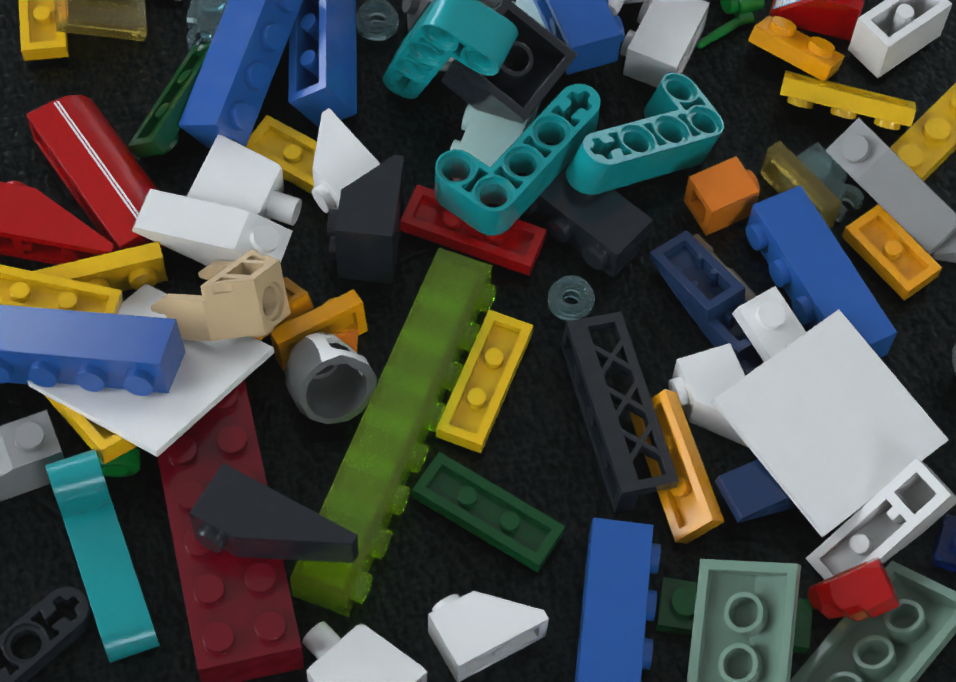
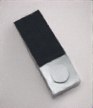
M225 463L220 466L189 512L196 540L207 549L216 553H221L224 549L237 557L354 563L359 555L357 534Z

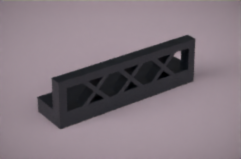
M620 311L567 321L560 347L614 513L633 510L639 495L676 488L679 480L623 315ZM613 328L618 343L613 352L609 353L593 344L590 332ZM620 352H621V355H622L623 360L620 359V358H618V355H619ZM599 361L605 363L602 369ZM611 367L629 377L632 386L626 396L607 386L604 377ZM634 394L636 396L637 402L631 399ZM613 403L619 405L616 411ZM625 409L644 420L646 429L640 439L621 429L618 419ZM648 437L650 438L652 445L646 443ZM627 445L633 448L631 454L629 453ZM639 452L658 462L661 476L638 480L633 462Z

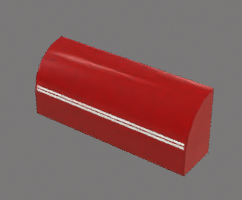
M69 95L51 101L26 114L33 140L99 234L114 244L115 251L153 243L154 241L133 232L132 229L149 190H157V188L94 101L83 95ZM160 244L161 250L166 248L165 246Z

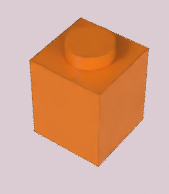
M737 156L689 176L683 201L707 236L748 218L753 204L757 203L760 187L754 173L751 170H746Z

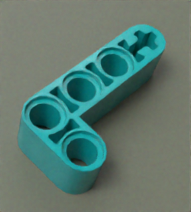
M433 0L402 41L382 80L386 87L395 94L408 99H415L450 57L480 74L494 76L498 74L518 36V30L510 20L478 0Z
M676 72L667 73L663 76L644 109L645 119L586 135L566 170V178L575 190L587 195H596L699 165L705 160L724 129V122L698 86L689 77Z
M574 84L565 88L491 167L464 150L453 149L444 152L439 156L435 165L434 194L436 200L444 208L477 231L491 236L503 234L572 161L585 136L596 132L601 100L598 93L592 87L585 84ZM544 143H554L556 145H547ZM515 173H525L528 176H518ZM459 178L463 181L455 182L448 179ZM493 203L500 205V207L493 208L485 204Z
M95 449L45 465L109 662L112 663L160 646Z

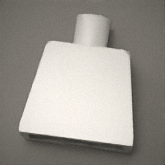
M219 134L187 195L190 198L249 210L268 220L274 219L292 226L296 223L302 206L301 199L283 193V171L278 163Z
M322 621L315 625L302 641L306 648L318 659L306 671L308 682H427V671L420 664L364 624L357 625L341 639L325 621Z

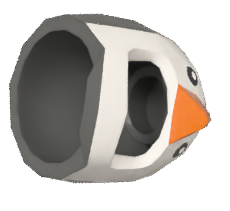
M347 330L335 335L321 332L310 334L296 343L291 349L285 369V384L299 411L309 419L325 424L349 421L360 414L371 401L377 385V377L366 358L357 354L358 330Z

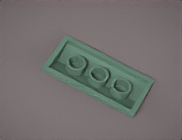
M700 559L687 682H790L801 565L797 563Z
M891 561L885 570L896 591L900 606L874 618H866L859 622L844 616L790 682H916L956 634V591Z

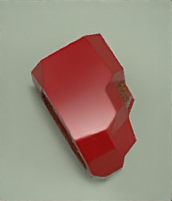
M879 557L831 576L811 586L808 592V598L812 607L819 610L828 619L845 616L859 622L866 618H874L900 606L896 591Z

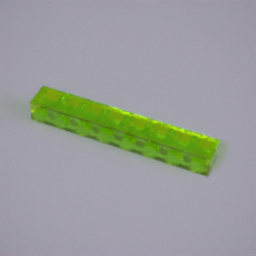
M438 248L319 513L321 516L358 535L359 555L354 563L298 560L290 577L292 596L349 617L355 601L359 603L365 601L373 579V575L368 573L374 557L383 558L391 539L392 531L387 529L392 515L400 516L406 506L410 493V488L405 486L411 471L419 473L424 464L428 446L423 443L429 430L436 432L438 423L446 408V405L441 403L447 389L453 391L463 369V364L458 363L463 351H471L480 330V325L476 324L480 311L488 313L493 303L497 286L491 284L492 265Z

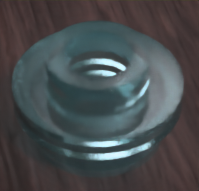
M368 0L363 3L356 13V29L362 37L368 40H386L392 37L398 29V14L386 0Z
M569 275L562 277L551 286L548 293V306L556 317L565 321L583 319L593 310L595 295L591 286L583 278ZM572 297L575 298L579 303L568 304L563 300L565 298Z

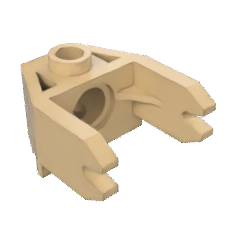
M256 250L248 251L236 261L215 260L198 273L199 277L208 280L200 286L202 295L168 293L151 306V311L177 320L182 339L198 341L265 336L274 330V326L291 314L280 260L269 255H260Z

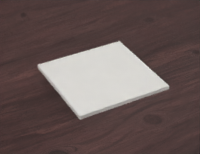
M145 284L121 304L118 314L167 318L164 314L151 311V306L167 294ZM248 336L217 341L182 339L186 352L169 393L152 392L147 396L134 395L126 389L104 387L101 391L91 392L81 388L79 385L57 383L54 387L46 388L38 386L29 380L27 382L29 387L158 457L275 352L274 347Z
M839 309L711 401L821 537H824L863 507L916 458L921 461L949 440Z

